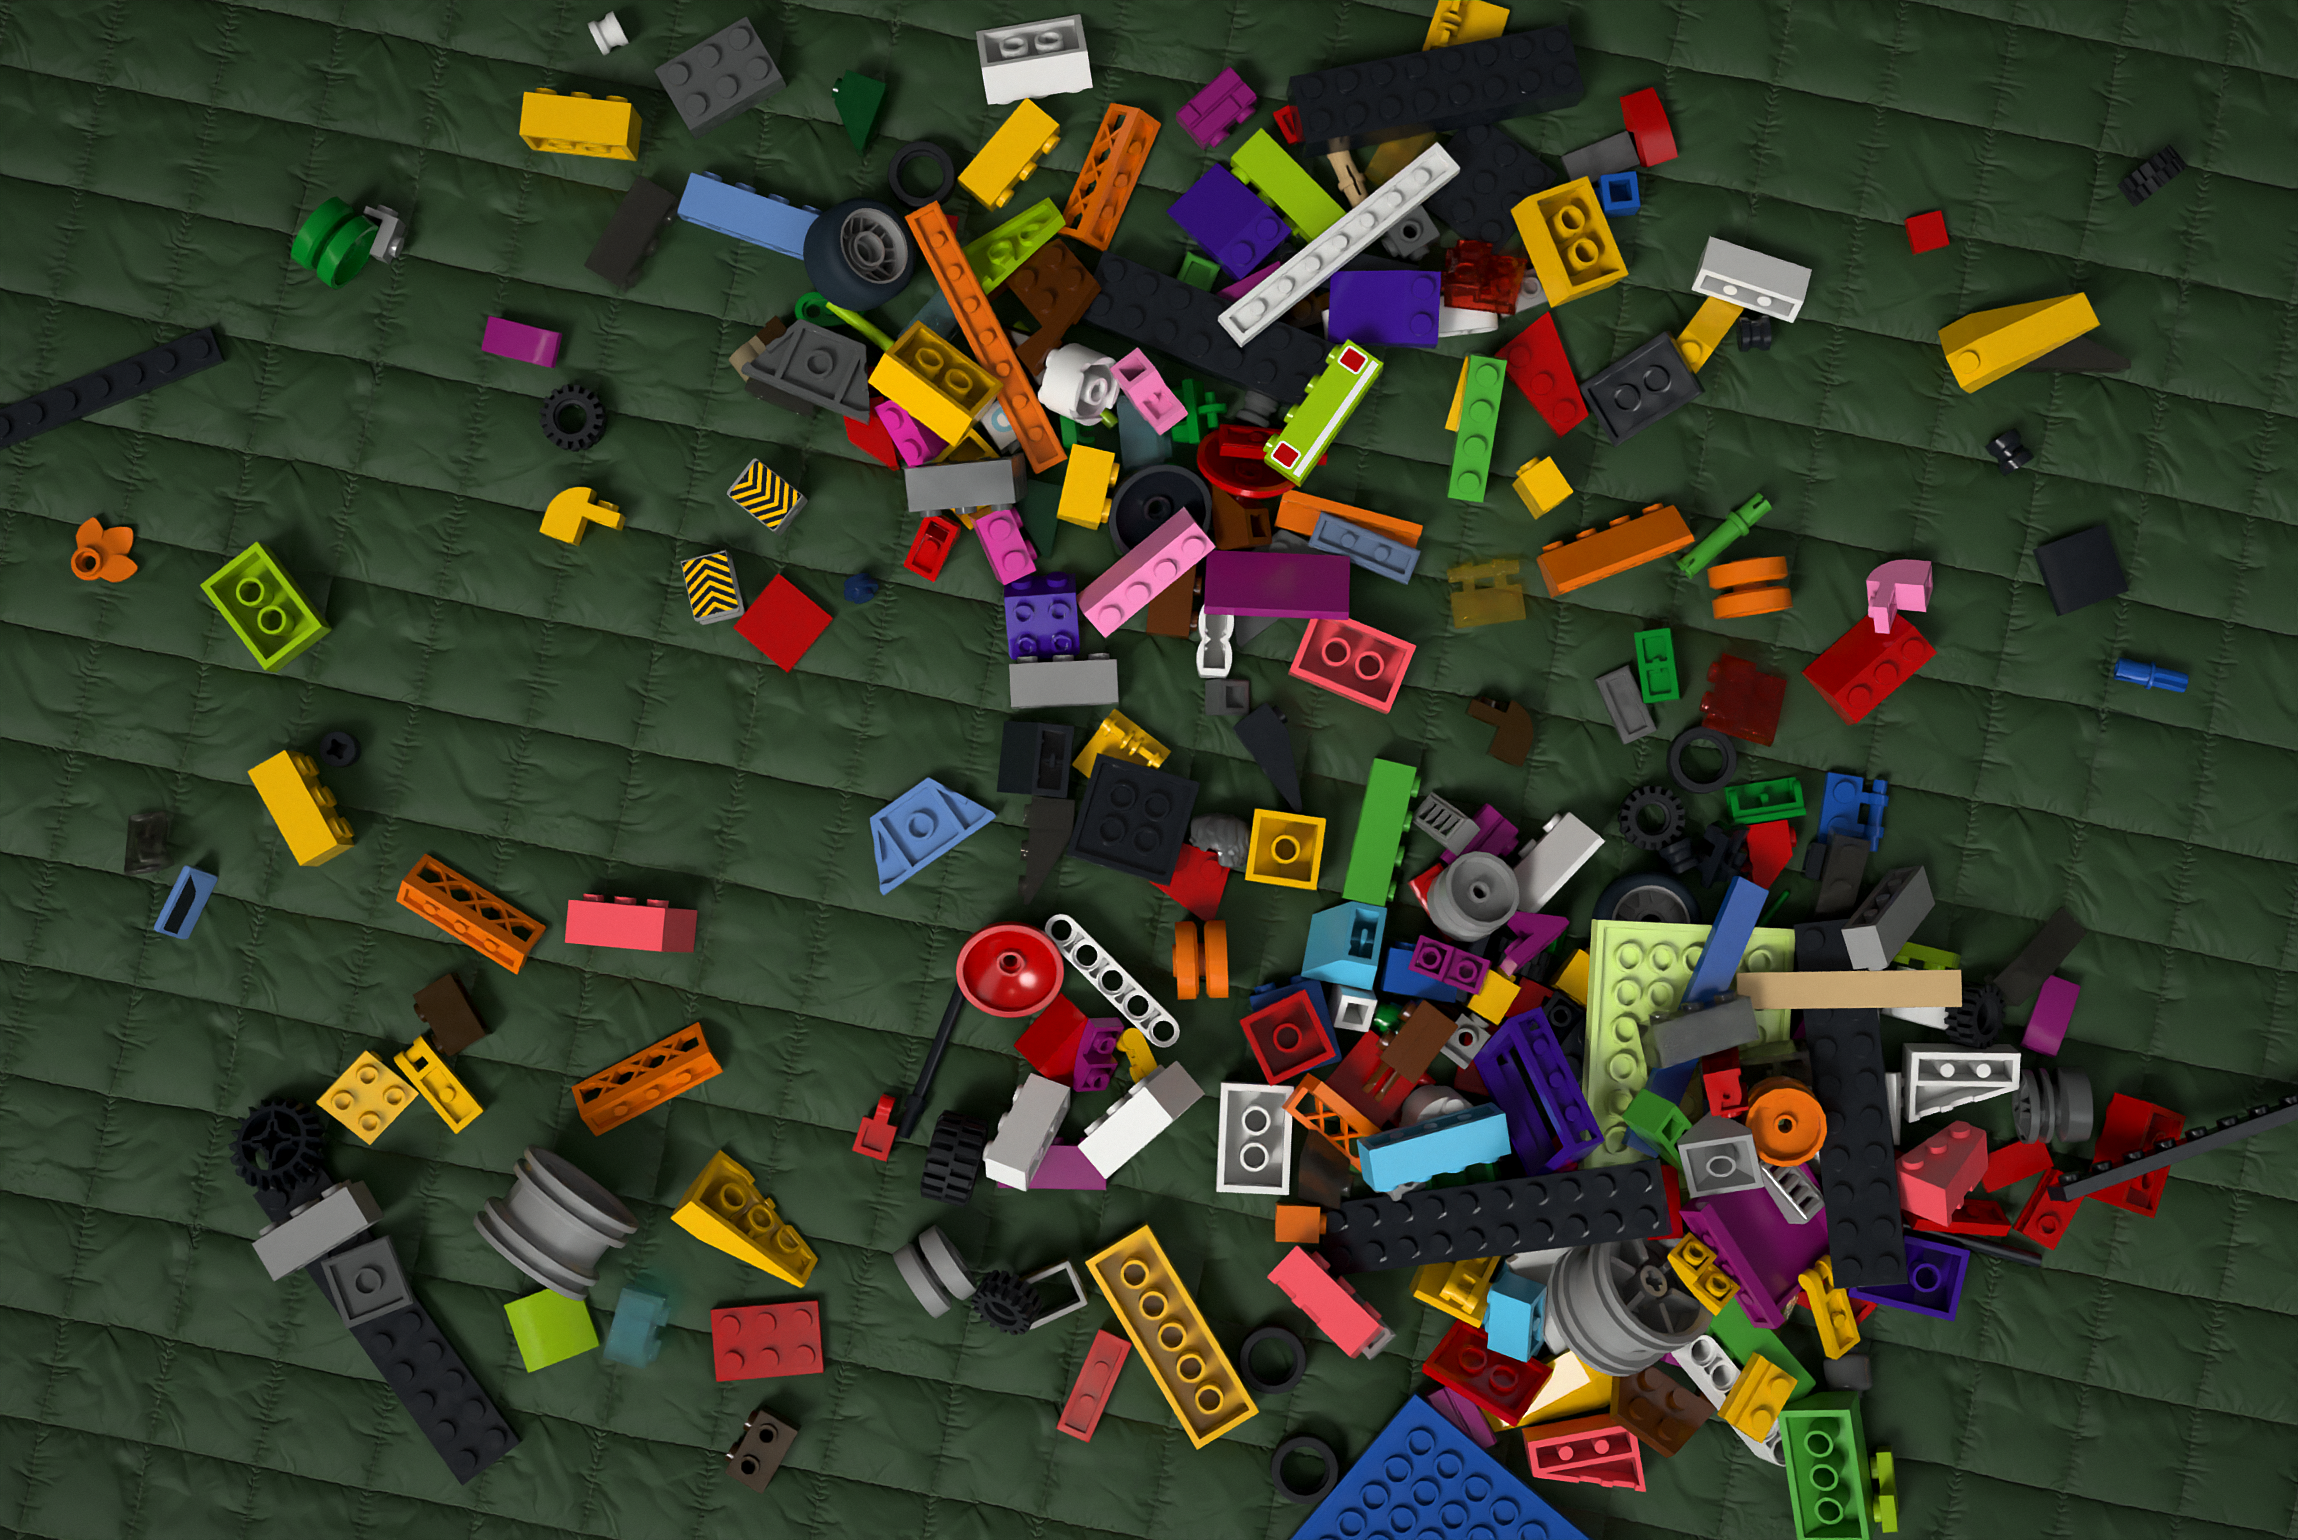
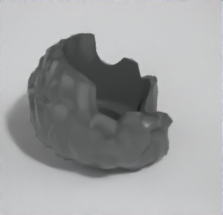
M1205 813L1195 816L1191 820V837L1189 841L1193 843V846L1199 847L1204 852L1208 848L1217 851L1218 864L1221 866L1241 868L1246 864L1252 826L1244 818L1235 816L1232 813Z

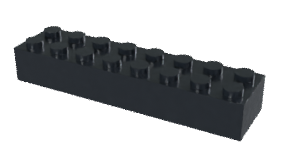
M1568 24L1291 76L1286 95L1301 157L1306 159L1576 107L1584 92V86Z
M1104 250L1093 275L1102 289L1079 320V323L1243 391L1247 392V390L1260 393L1275 400L1280 406L1291 409L1295 403L1301 406L1309 395L1304 391L1316 373L1320 376L1323 375L1329 366L1325 360L1336 346L1332 342L1275 320L1243 347H1240L1218 322V316L1235 304L1234 302Z

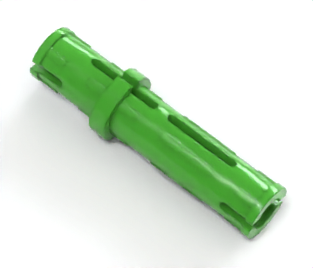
M1759 492L1755 493L1735 513L1732 511L1728 513L1726 521L1681 560H1678L1676 562L1682 572L1685 570V575L1692 579L1695 574L1740 535L1745 537L1749 533L1748 528L1768 511L1772 510L1767 500L1763 501V496Z

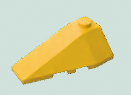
M2082 292L1971 313L1938 331L1945 357L1960 387L1971 394L2101 324L2086 294Z
M1569 1348L1558 1355L1550 1354L1539 1362L1553 1369L1552 1378L1516 1427L1600 1409L1610 1405L1612 1376L1594 1370L1582 1362ZM1481 1408L1494 1432L1516 1428Z

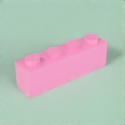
M1183 507L1076 596L1077 603L1083 614L1106 638L1216 546L1203 528Z

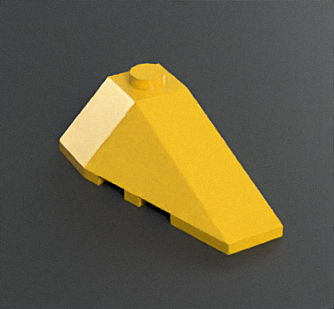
M719 1150L686 1190L670 1219L699 1240L802 1288L805 1286L818 1258L791 1225H785L773 1209L777 1206L770 1198L765 1200L752 1184L756 1180L749 1171Z

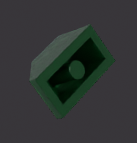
M846 69L843 79L837 78L831 97L835 99V106L857 155L865 158L889 95L887 84Z

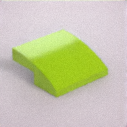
M546 1288L504 1305L528 1373L601 1345L585 1299L583 1301H576Z

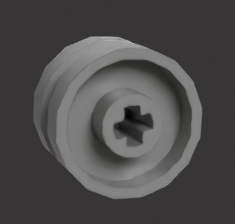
M1477 851L1461 855L1432 880L1427 892V908L1433 923L1443 934L1462 942H1475L1486 938L1515 914L1520 901L1519 884L1510 867L1502 859L1490 853Z
M934 1224L919 1235V1243L924 1254L918 1247L908 1242L893 1252L892 1255L898 1269L915 1296L930 1315L937 1319L952 1308V1300L947 1289L956 1298L964 1300L975 1293L978 1286L958 1249L944 1232Z

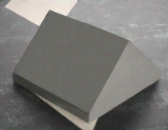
M1710 1110L1677 1140L1691 1198L1764 1187L1758 1155L1750 1128L1730 1118H1722L1720 1115L1712 1117Z

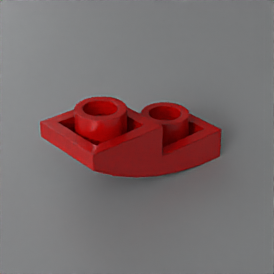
M1647 87L1620 96L1626 131L1634 132L1641 167H1650L1678 157L1668 119L1654 88Z

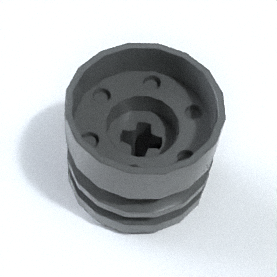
M2082 1066L2055 1067L2052 1071L2051 1079L2045 1068H2035L2033 1072L2028 1068H2020L2019 1089L2012 1091V1113L2017 1135L2021 1143L2034 1144L2037 1139L2041 1143H2049L2054 1131L2061 1142L2087 1141L2090 1138L2093 1127V1098L2088 1075Z

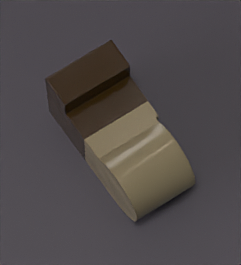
M776 315L765 324L766 326L739 347L729 358L731 365L746 383L752 382L755 379L742 374V366L746 362L751 363L766 350L765 347L774 339L782 337L787 331V328Z

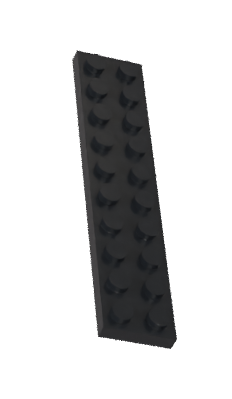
M1849 919L1793 924L1799 972L1869 971L1868 968L1853 969L1841 931ZM1879 1008L1803 1009L1812 1092L1826 1115L1827 1134L1823 1146L1819 1150L1834 1289L1909 1284Z
M1660 1159L1420 1190L1402 1194V1198L1396 1202L1392 1200L1391 1196L1382 1195L1319 1205L1320 1213H1326L1327 1216L1326 1235H1323L1327 1261L1331 1264L1329 1273L1332 1276L1665 1236L1673 1233Z
M315 1160L314 1162L318 1172L314 1173L309 1170L306 1173L308 1183L296 1180L295 1190H289L284 1186L282 1193H275L270 1188L268 1192L259 1190L253 1194L272 1223L286 1217L289 1220L293 1219L290 1214L291 1211L317 1198L321 1202L324 1200L321 1193L337 1184L321 1160ZM369 1227L304 1266L340 1317V1312L321 1261L377 1240ZM411 1286L416 1302L351 1327L349 1330L463 1486L523 1440Z

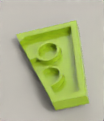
M1047 197L961 248L986 296L1065 226L1066 222L1051 199Z
M1906 942L1892 961L1908 965L1911 958L1924 961V969L1945 970L1946 967L1958 970L1961 956L1956 953Z

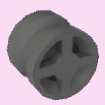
M1247 390L1244 397L1246 401L1245 406L1238 411L1236 418L1252 427L1269 428L1271 425L1269 418L1272 413L1277 411L1279 403L1260 393Z

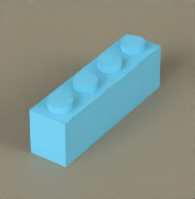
M1492 1102L1357 1139L1363 1180L1375 1191L1380 1192L1393 1191L1398 1188V1185L1411 1181L1425 1182L1430 1180L1432 1175L1443 1172L1457 1173L1463 1171L1466 1166L1475 1163H1493L1499 1160L1500 1156L1511 1154L1505 1112Z

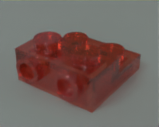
M1458 239L1455 248L1448 247L1445 268L1449 269V271L1441 270L1440 291L1444 292V307L1515 315L1527 273L1528 259L1493 255L1492 243Z
M1722 653L1718 662L1712 661L1708 669L1706 681L1711 682L1709 691L1705 690L1700 702L1699 711L1704 712L1701 726L1770 747L1775 738L1787 681L1755 671L1757 663Z

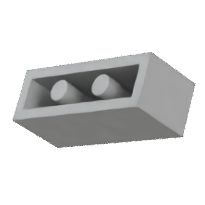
M1109 653L1088 654V660L1074 661V655L1052 656L1053 662L1038 663V657L1036 656L1017 657V664H1009L1012 709L1119 704L1117 659H1110Z

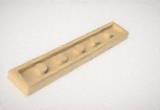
M1961 970L1737 973L1738 1010L1962 1007Z

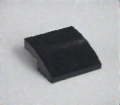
M2104 524L2032 550L2057 617L2129 591Z

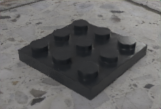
M1491 123L1462 128L1456 132L1444 150L1461 168L1460 172L1420 205L1493 261L1518 228L1510 210L1528 196L1547 190L1558 174Z
M1097 753L1066 856L1170 887L1201 784Z

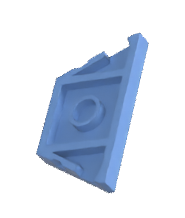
M929 777L870 817L880 892L883 896L888 894L997 817L995 813Z

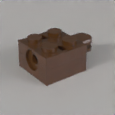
M1420 997L1416 1002L1411 999L1408 1000L1397 1015L1401 1022L1394 1031L1387 1028L1375 1044L1379 1048L1375 1055L1382 1061L1364 1083L1361 1090L1368 1094L1389 1066L1393 1068L1373 1096V1099L1378 1103L1385 1097L1401 1075L1415 1085L1459 1027Z

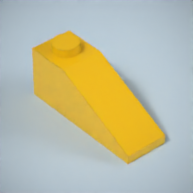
M1708 296L1677 337L1676 342L1695 374L1745 307Z

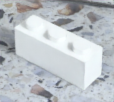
M1710 236L1699 259L1691 290L1793 323L1804 303L1812 270Z
M1030 1073L1024 1085L1020 1084L1017 1087L1011 1111L1009 1113L1005 1112L1002 1115L998 1124V1135L994 1141L990 1140L987 1143L982 1156V1160L986 1164V1177L1025 1192L1070 1109V1087Z

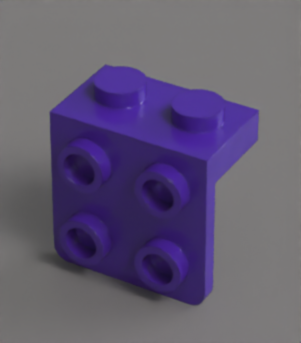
M1056 571L1044 576H1031L1028 574L1004 585L1008 648L1011 659L1017 660V657L1036 656L1038 659L1052 658L1055 655L1077 656L1080 653L1075 573L1067 574Z

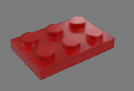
M819 1299L721 1307L710 1310L716 1382L824 1373Z
M1458 1318L1424 1362L1422 1372L1511 1426L1516 1427L1552 1378L1553 1369L1533 1357L1525 1363L1487 1349L1488 1333L1485 1332V1329L1482 1327L1477 1328Z

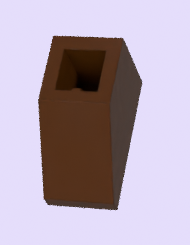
M1208 481L1209 493L1212 499L1211 510L1217 551H1244L1273 544L1268 508L1258 499L1232 495Z
M1193 565L1149 602L1146 635L1189 639V631H1197L1199 610H1192L1193 596H1200L1202 575L1195 574L1196 565Z

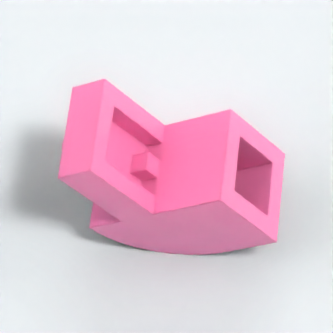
M1138 347L1109 368L1130 402L1159 435H1162L1188 415L1185 407L1165 385L1157 369Z
M1895 560L1880 565L1870 573L1866 580L1869 604L1868 615L1874 618L1875 633L1890 634L1897 609L1926 612L1933 590L1931 561Z

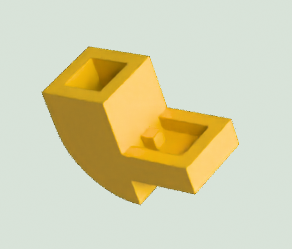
M574 487L561 492L551 501L539 532L579 546L588 520L622 531L626 517L617 513L619 506L599 500L597 506L594 505L597 492L593 489Z

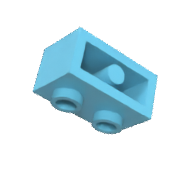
M1508 1271L1498 1283L1492 1284L1487 1295V1303L1490 1304V1314L1485 1324V1332L1488 1333L1487 1349L1525 1363L1529 1361L1541 1346L1543 1340L1547 1285Z

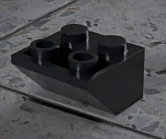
M1004 721L997 792L1068 799L1075 727L1046 723Z
M1555 990L1542 1010L1577 1083H1579L1583 1077L1586 1012ZM1536 1022L1531 1026L1530 1031L1539 1028Z

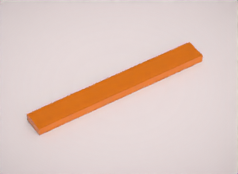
M937 200L905 216L981 368L1004 384L996 398L1035 474L1037 475L1068 459Z

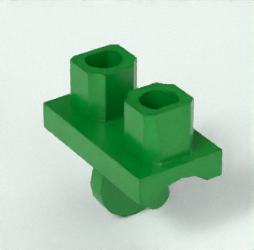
M1191 378L1182 380V386L1170 389L1188 412L1186 416L1187 421L1177 422L1171 429L1174 442L1190 443L1199 446L1202 439L1210 433L1209 428L1219 427L1218 415L1227 412V404H1216L1215 392L1205 393L1204 382L1194 381Z

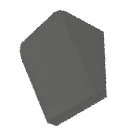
M1207 680L1205 683L1206 715L1248 716L1249 680Z

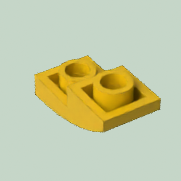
M1690 1232L1667 1256L1683 1283L1715 1316L1719 1314L1741 1288L1713 1264L1717 1255Z

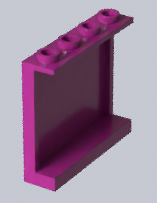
M1805 1162L1798 1165L1824 1197L1823 1190L1815 1179L1813 1169ZM1773 1165L1769 1171L1773 1173L1779 1166ZM1784 1175L1779 1180L1780 1184L1788 1178L1787 1175ZM1765 1186L1756 1189L1694 1197L1679 1210L1694 1236L1717 1255L1713 1264L1741 1287L1734 1295V1298L1754 1328L1777 1329L1785 1321L1780 1310L1803 1289L1798 1281V1276L1808 1268L1813 1269L1815 1262L1823 1255L1830 1256L1825 1206L1807 1223L1789 1224ZM1793 1188L1789 1192V1194L1792 1196L1796 1192V1189Z

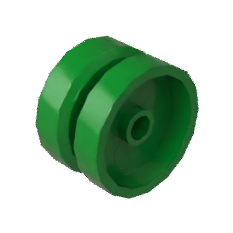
M339 197L329 198L310 215L301 227L291 249V258L308 271L317 269V277L334 290L340 289L348 284L370 259L371 254L369 252L379 227L363 215L355 217V209Z

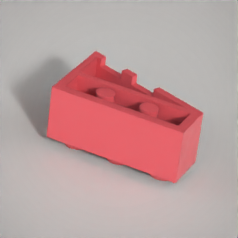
M583 894L582 900H568L565 943L659 952L694 953L697 910L668 908L669 901L647 899L646 906L636 905L637 898L615 896L614 903L604 902L605 895Z
M1956 1120L1897 1159L1896 1166L1901 1208L1948 1227L1952 1222V1214L1955 1209H1961L1966 1193L1974 1190L1988 1169L1986 1131L1974 1127L1967 1122Z
M1297 1245L1267 1278L1274 1284H1277L1292 1299L1291 1301L1301 1308L1349 1357L1356 1359L1385 1328L1378 1321L1382 1315L1368 1301L1361 1305L1352 1296L1357 1290L1343 1276L1336 1280L1327 1271L1331 1264L1320 1253L1315 1251L1311 1255Z
M1610 1413L1522 1428L1527 1462L1533 1477L1574 1483L1584 1481L1599 1483L1604 1487H1613L1614 1485L1646 1492L1638 1439L1610 1419Z

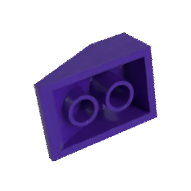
M1216 163L1166 211L1216 264L1221 265V269L1235 283L1256 273L1279 251V248L1291 239L1292 230L1267 204L1219 163Z
M1412 270L1336 271L1330 276L1327 341L1344 345L1347 339H1349L1356 345L1434 349L1438 345L1441 272Z
M1904 1234L1910 1283L1848 1288L1847 1296L1954 1322L1970 1250L1940 1241Z

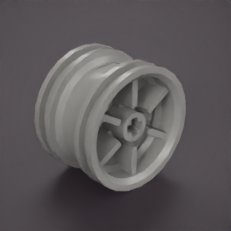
M530 1144L524 1150L526 1159L520 1158L513 1164V1170L519 1178L504 1199L494 1196L489 1197L484 1203L486 1211L477 1212L473 1217V1223L480 1234L499 1253L530 1277L567 1298L583 1301L589 1294L587 1286L593 1287L600 1280V1275L594 1265L609 1245L621 1249L625 1247L629 1241L626 1233H635L640 1227L639 1222L618 1198L575 1165L548 1149Z
M1641 1238L1576 1246L1558 1258L1551 1269L1548 1280L1550 1312L1560 1336L1569 1349L1582 1362L1594 1370L1609 1376L1626 1377L1639 1373L1657 1362L1665 1353L1679 1350L1705 1333L1712 1321L1713 1313L1687 1288L1667 1258L1668 1254L1683 1238L1662 1240Z

